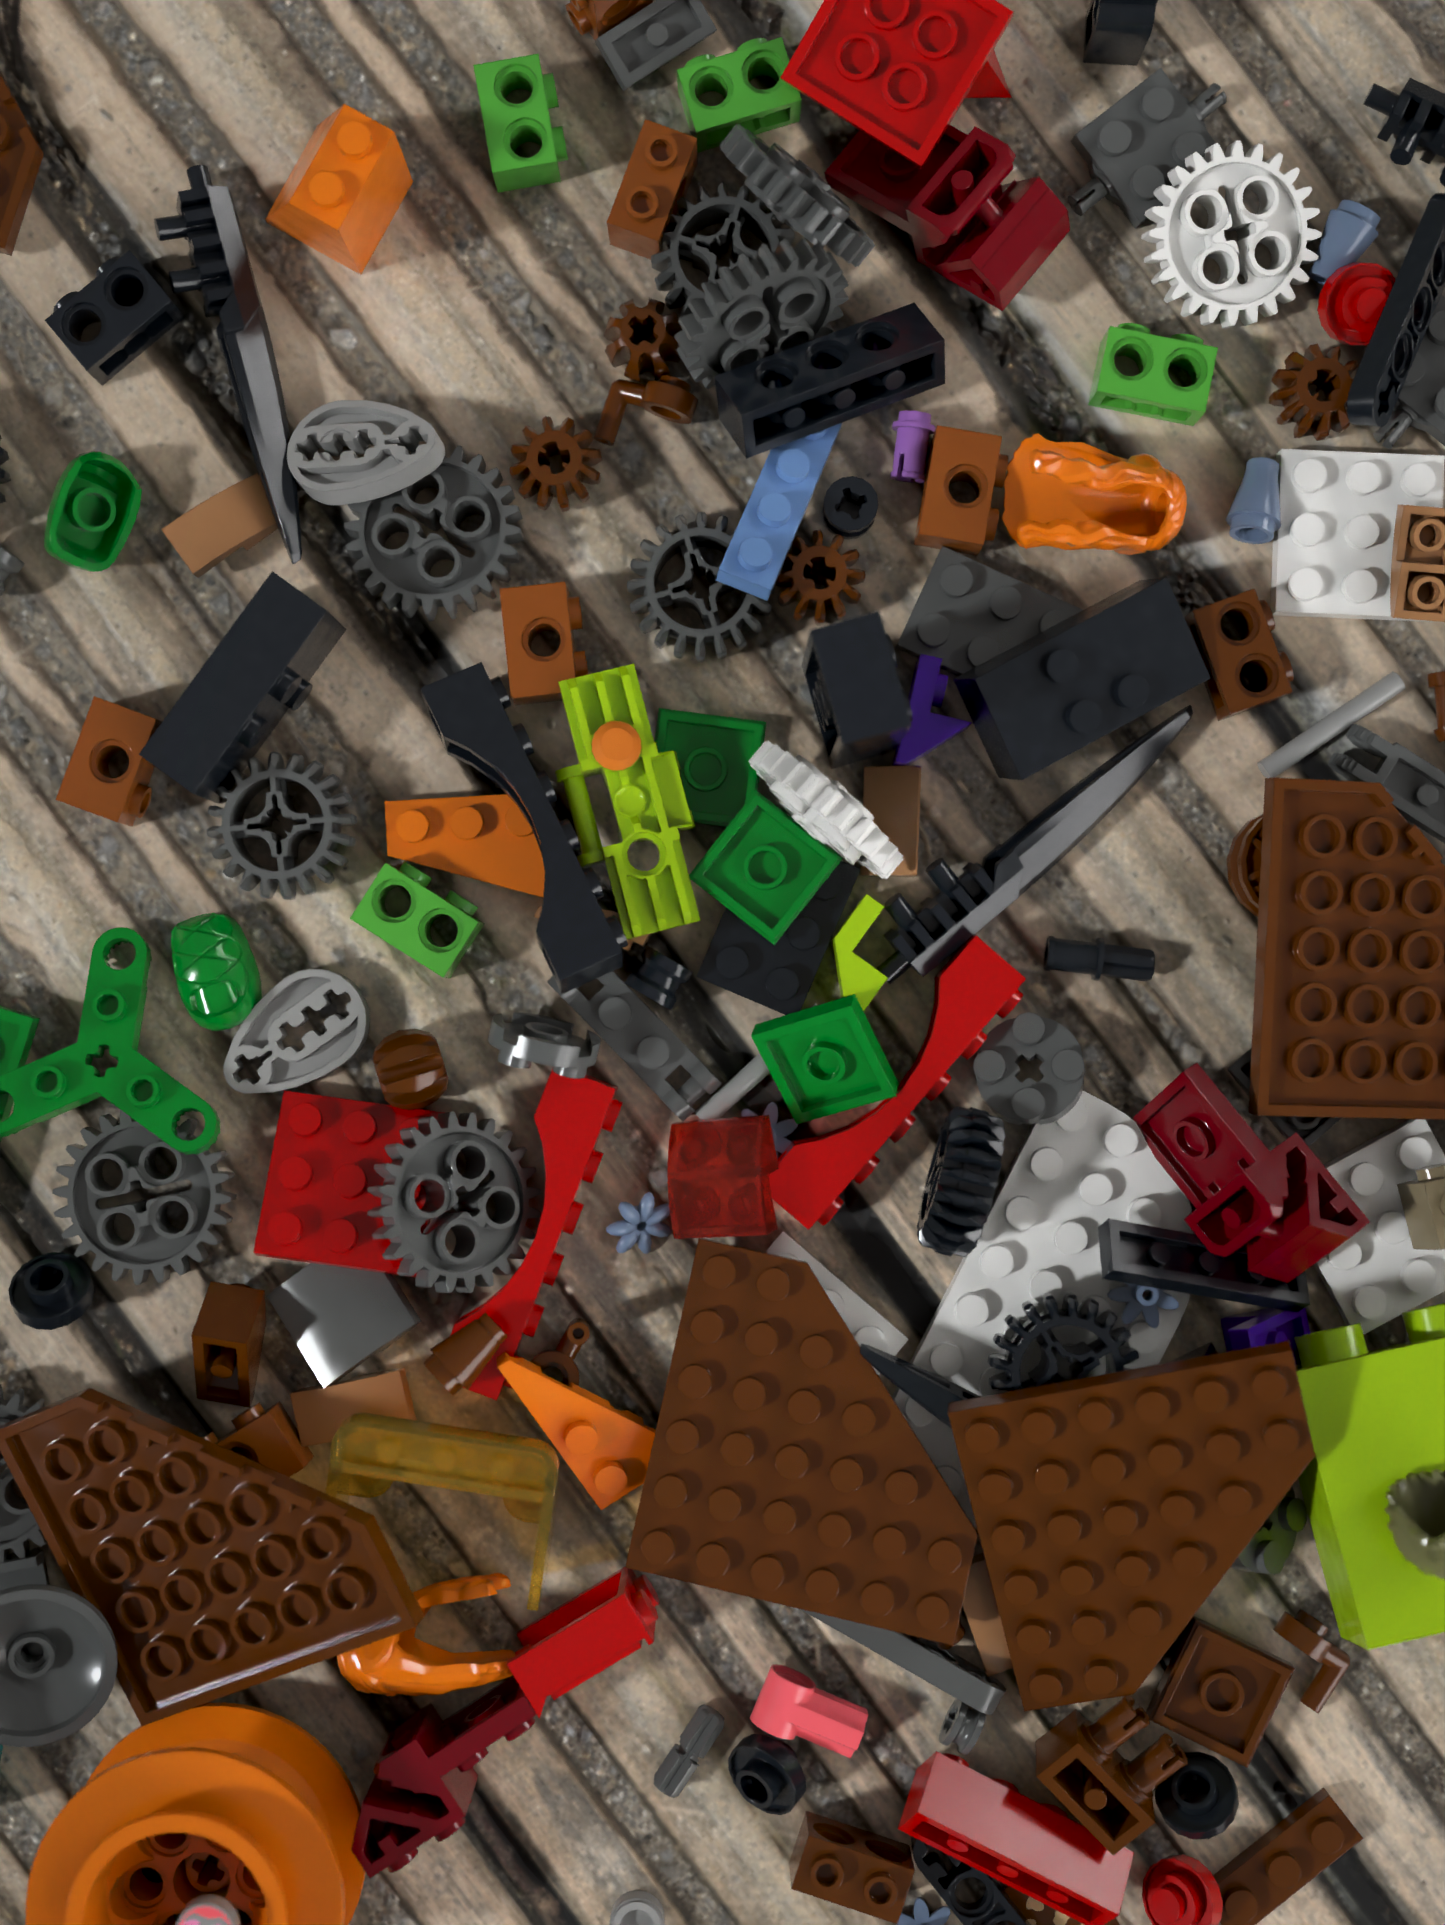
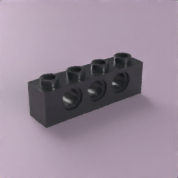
M915 303L908 304L714 376L719 419L746 459L945 384V340Z

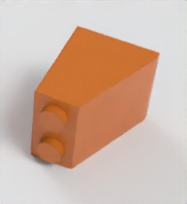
M343 104L317 125L266 216V222L361 275L413 183L395 132L352 107Z

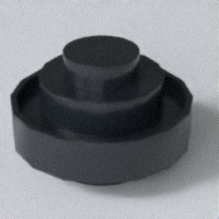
M51 1252L36 1256L22 1265L12 1277L8 1292L11 1306L23 1324L34 1329L53 1330L69 1325L85 1313L92 1304L95 1287L90 1270L81 1258L70 1253Z
M751 1734L739 1742L728 1758V1770L740 1794L750 1804L768 1814L783 1815L790 1812L806 1792V1778L798 1762L797 1755L785 1742L777 1741L766 1735Z
M1184 1752L1188 1764L1155 1788V1802L1165 1823L1177 1834L1193 1840L1210 1839L1224 1832L1234 1821L1239 1806L1238 1789L1228 1767L1216 1757L1202 1752Z

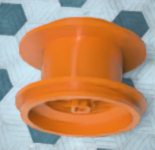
M227 1702L205 1703L150 1724L140 1725L121 1739L108 1752L91 1774L86 1785L68 1801L47 1830L34 1858L28 1880L25 1904L26 1925H176L177 1922L174 1919V1914H182L185 1907L192 1900L203 1895L223 1897L235 1909L245 1911L250 1916L252 1922L248 1924L240 1923V1925H349L361 1897L366 1872L351 1850L357 1820L361 1811L359 1800L343 1768L324 1745L299 1725L268 1710L245 1704ZM211 1855L219 1859L218 1864L210 1861ZM150 1867L157 1870L162 1876L163 1882L156 1883L148 1880L141 1868Z

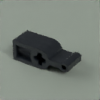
M1091 0L1085 18L1083 63L1137 66L1152 32L1158 0Z

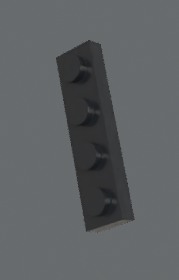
M1107 1219L1098 1227L1102 1279L1297 1313L1310 1305L1306 1271L1289 1283L1248 1271L1247 1244L1243 1245L1233 1254L1223 1257L1210 1253L1196 1234L1114 1219Z

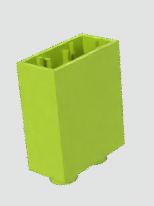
M1445 1303L1403 1312L1402 1317L1409 1342L1370 1351L1367 1349L1361 1323L1294 1337L1301 1366L1296 1367L1315 1453V1456L1298 1477L1340 1636L1367 1650L1445 1633V1579L1427 1575L1416 1565L1405 1559L1395 1544L1392 1531L1387 1526L1390 1521V1515L1385 1511V1508L1389 1505L1386 1493L1390 1491L1389 1486L1396 1482L1397 1479L1406 1478V1475L1409 1473L1419 1474L1421 1471L1431 1473L1436 1468L1445 1471Z

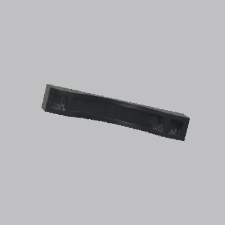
M482 662L422 687L421 692L425 708L447 754L473 766L494 781L518 806L534 833L543 858L545 870L543 906L536 929L538 945L561 993H566L623 967L621 948L628 946L625 934L615 915L605 918L597 901L604 897L600 882L591 866L585 869L581 868L573 852L581 848L577 835L568 818L558 821L550 804L557 801L554 788L546 772L543 770L535 773L527 757L534 753L532 743L522 723L512 726L505 709L511 707V702L499 676L490 679Z

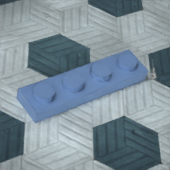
M842 423L770 450L719 567L716 581L768 601Z

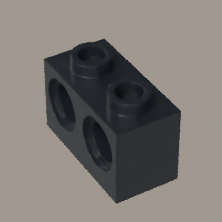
M130 250L121 257L116 256L104 262L97 270L94 280L79 292L73 291L63 296L54 306V313L45 319L46 323L86 371L102 386L185 318ZM134 288L144 289L143 296L137 304L129 307L123 306V299L130 290ZM100 322L101 330L98 336L91 341L82 342L81 335L85 327L91 323Z

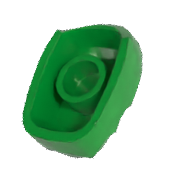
M91 451L79 454L67 465L56 484L48 511L44 547L50 556L71 567L89 572L103 571L115 562L137 518L142 488L123 462L111 455Z
M209 913L178 923L171 932V950L174 974L180 997L189 1015L200 1027L211 1031L231 1029L242 1024L262 998L259 970L241 926L234 918L227 914Z

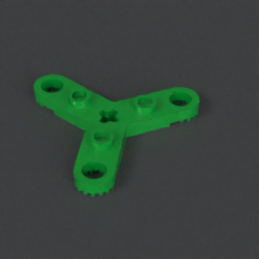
M124 927L113 928L103 933L95 942L92 950L77 1043L0 1076V1094H10L14 1100L12 1114L9 1118L0 1122V1136L14 1135L31 1125L47 1121L103 1096L181 1153L197 1155L205 1150L207 1151L213 1143H216L217 1136L220 1134L221 1122L215 1109L137 1052L152 956L147 942L136 931ZM121 942L134 945L136 955L130 966L120 970L110 968L108 954L111 953V948H115L114 945H120ZM105 1049H109V1054L118 1060L117 1067L107 1068L105 1076L100 1077V1071L93 1067L91 1063L93 1058H102ZM195 1111L202 1113L205 1119V1127L200 1136L193 1140H181L176 1130L177 1121L180 1120L179 1117L181 1115L184 1116L185 1112Z

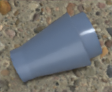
M1342 200L1337 210H1330L1316 253L1318 259L1314 261L1308 276L1324 286L1326 280L1338 268L1356 262L1379 235L1376 230L1381 220L1378 214L1368 207L1351 200Z
M1265 457L1251 458L1247 461L1244 476L1226 517V522L1230 526L1229 534L1233 539L1248 544H1264L1272 541L1274 532L1280 529L1281 514L1278 483L1280 465L1277 461Z

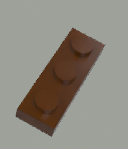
M1324 1787L1213 1875L1219 1885L1223 1901L1222 1918L1220 1921L1222 1925H1256L1363 1839Z

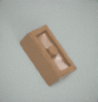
M921 766L864 767L863 806L874 816L873 822L889 838L888 840L898 848L904 859L889 877L917 876ZM860 865V875L878 876L865 866Z

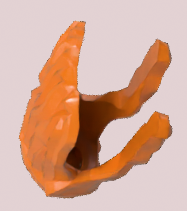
M1036 433L1032 434V437L1021 441L1020 447L1014 451L1013 458L1008 462V472L1003 485L1005 492L1002 520L1011 538L1020 547L1025 549L1051 546L1064 550L1101 549L1114 550L1119 554L1126 555L1142 554L1146 551L1159 550L1166 546L1178 534L1183 525L1187 505L1185 486L1176 473L1163 468L1158 459L1152 455L1139 454L1125 459L1083 442H1054Z
M493 1573L490 1575L467 1576L436 1582L413 1592L425 1616L432 1606L498 1594L496 1590L509 1588L511 1584L510 1579L504 1574ZM416 1626L415 1628L337 1655L338 1668L342 1676L355 1690L364 1693L383 1694L385 1696H396L398 1694L419 1696L442 1695L451 1691L478 1687L511 1677L513 1674L507 1666V1662L515 1657V1652L502 1649L452 1653L415 1638Z

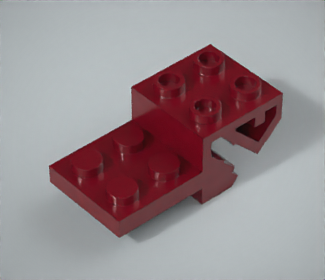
M949 125L923 169L860 130L824 172L826 182L832 189L912 235L918 262L1001 311L1007 307L1070 231L1067 208L1040 176L1017 182L1014 180L1012 183L1001 185L1002 181L1012 171V163L1016 155L1008 144L976 126L967 135Z
M1197 1062L1184 1070L1132 1118L1137 1123L1154 1157L1196 1208L1184 1221L1212 1254L1227 1257L1247 1243L1248 1271L1289 1283L1370 1223L1369 1219L1297 1132L1269 1151Z
M514 1676L507 1678L445 1720L441 1719L432 1703H429L390 1730L374 1766L375 1776L362 1803L351 1848L369 1878H372L385 1868L390 1873L400 1870L418 1854L417 1847L435 1837L437 1842L443 1841L464 1825L466 1821L464 1817L472 1802L471 1797L478 1778V1774L473 1766L478 1764L488 1754L486 1747L503 1736L507 1741L518 1738L529 1730L536 1721L534 1716L537 1714Z

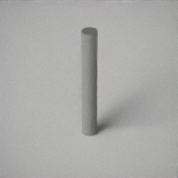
M1396 672L1389 673L1258 762L1259 770L1265 778L1278 776L1352 726V724L1405 690L1403 680Z
M759 1053L694 1111L708 1128L770 1073L761 1054Z

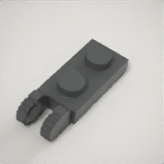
M1352 724L1346 734L1347 739L1356 747L1381 758L1374 771L1371 772L1351 757L1334 753L1328 762L1329 767L1348 781L1381 783L1394 800L1391 803L1405 819L1445 844V773L1399 743L1391 744L1361 725Z

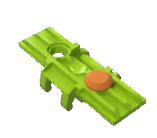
M634 663L559 681L558 684L579 764L558 769L555 771L557 782H563L576 835L581 847L582 855L577 856L581 868L605 862L621 927L627 940L701 921L680 843L679 830L695 828L692 811L688 808L683 789L678 757L674 750L658 753ZM598 774L602 775L606 789L608 788L620 842L602 847L585 782V777ZM651 841L659 851L658 864L648 871L635 869L628 860L627 852L631 844Z

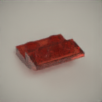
M769 1115L680 1121L671 1124L668 1147V1198L674 1239L768 1235L778 1229L768 1174L779 1169Z

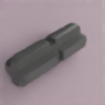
M706 1704L701 1705L680 1735V1745L674 1744L656 1771L653 1784L665 1795L671 1798H676L680 1795L699 1766L698 1757H705L723 1730L725 1718L717 1710Z

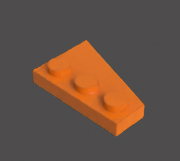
M507 794L384 801L387 856L543 898L545 870L541 852L531 827L518 806Z

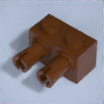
M1131 1695L1121 1697L1119 1702L1094 1722L1086 1720L1075 1709L1035 1741L1036 1777L1112 1855H1115L1155 1823L1152 1790L1188 1764L1187 1757L1177 1742L1170 1747L1173 1743V1738L1167 1733L1162 1734L1156 1742L1132 1761L1124 1759L1116 1751L1118 1747L1150 1724L1149 1717L1139 1703L1132 1708V1705L1135 1704V1699Z

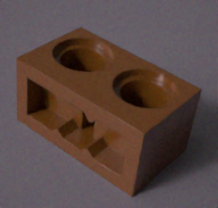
M1255 588L1193 610L1184 617L1211 677L1204 684L1218 721L1273 702L1293 692L1290 682L1293 681L1294 674L1290 660L1284 651L1278 652L1271 634V631L1275 629L1272 611L1264 599L1259 601ZM1223 616H1233L1240 621L1243 627V637L1240 641L1231 640L1223 634L1221 630V619ZM1243 666L1252 667L1260 674L1262 686L1258 693L1250 692L1242 686L1239 675Z
M809 1811L805 1813L789 1861L791 1889L898 1924L915 1872L908 1844Z

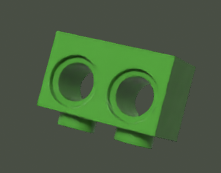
M782 37L767 41L765 38L752 39L740 45L735 52L715 57L713 54L700 55L688 61L685 67L677 69L678 94L691 135L697 138L698 153L720 146L736 124H740L746 130L748 129L754 135L800 121V93L780 78L789 63ZM765 75L774 79L777 84L770 89L760 90L755 88L750 81L757 76ZM714 91L720 93L725 99L718 105L707 106L702 104L698 98L705 92Z
M539 54L473 65L491 169L497 192L561 182L558 162L568 160L563 127L552 128L549 109L557 108L559 104L553 73L542 74ZM517 89H524L532 93L528 100L520 104H513L505 100L509 93ZM525 142H534L541 146L540 151L532 157L524 158L515 154L517 147Z
M1122 323L1118 327L1109 326L1100 342L1088 405L1194 426L1206 411L1218 347L1203 345V339L1190 334H1174L1171 338L1150 334L1149 328L1135 323ZM1119 356L1131 358L1137 364L1139 374L1135 376L1121 374L1115 367L1114 358ZM1181 367L1185 369L1191 377L1192 385L1181 387L1174 384L1169 377L1168 368Z
M406 861L403 862L399 869L385 863L350 919L439 976L451 978L485 924L473 916L479 907L450 890L446 898L440 896L427 887L432 878ZM404 887L411 896V906L404 915L394 918L386 910L385 898L393 888ZM450 916L457 924L458 934L453 943L440 947L431 937V926L437 918Z

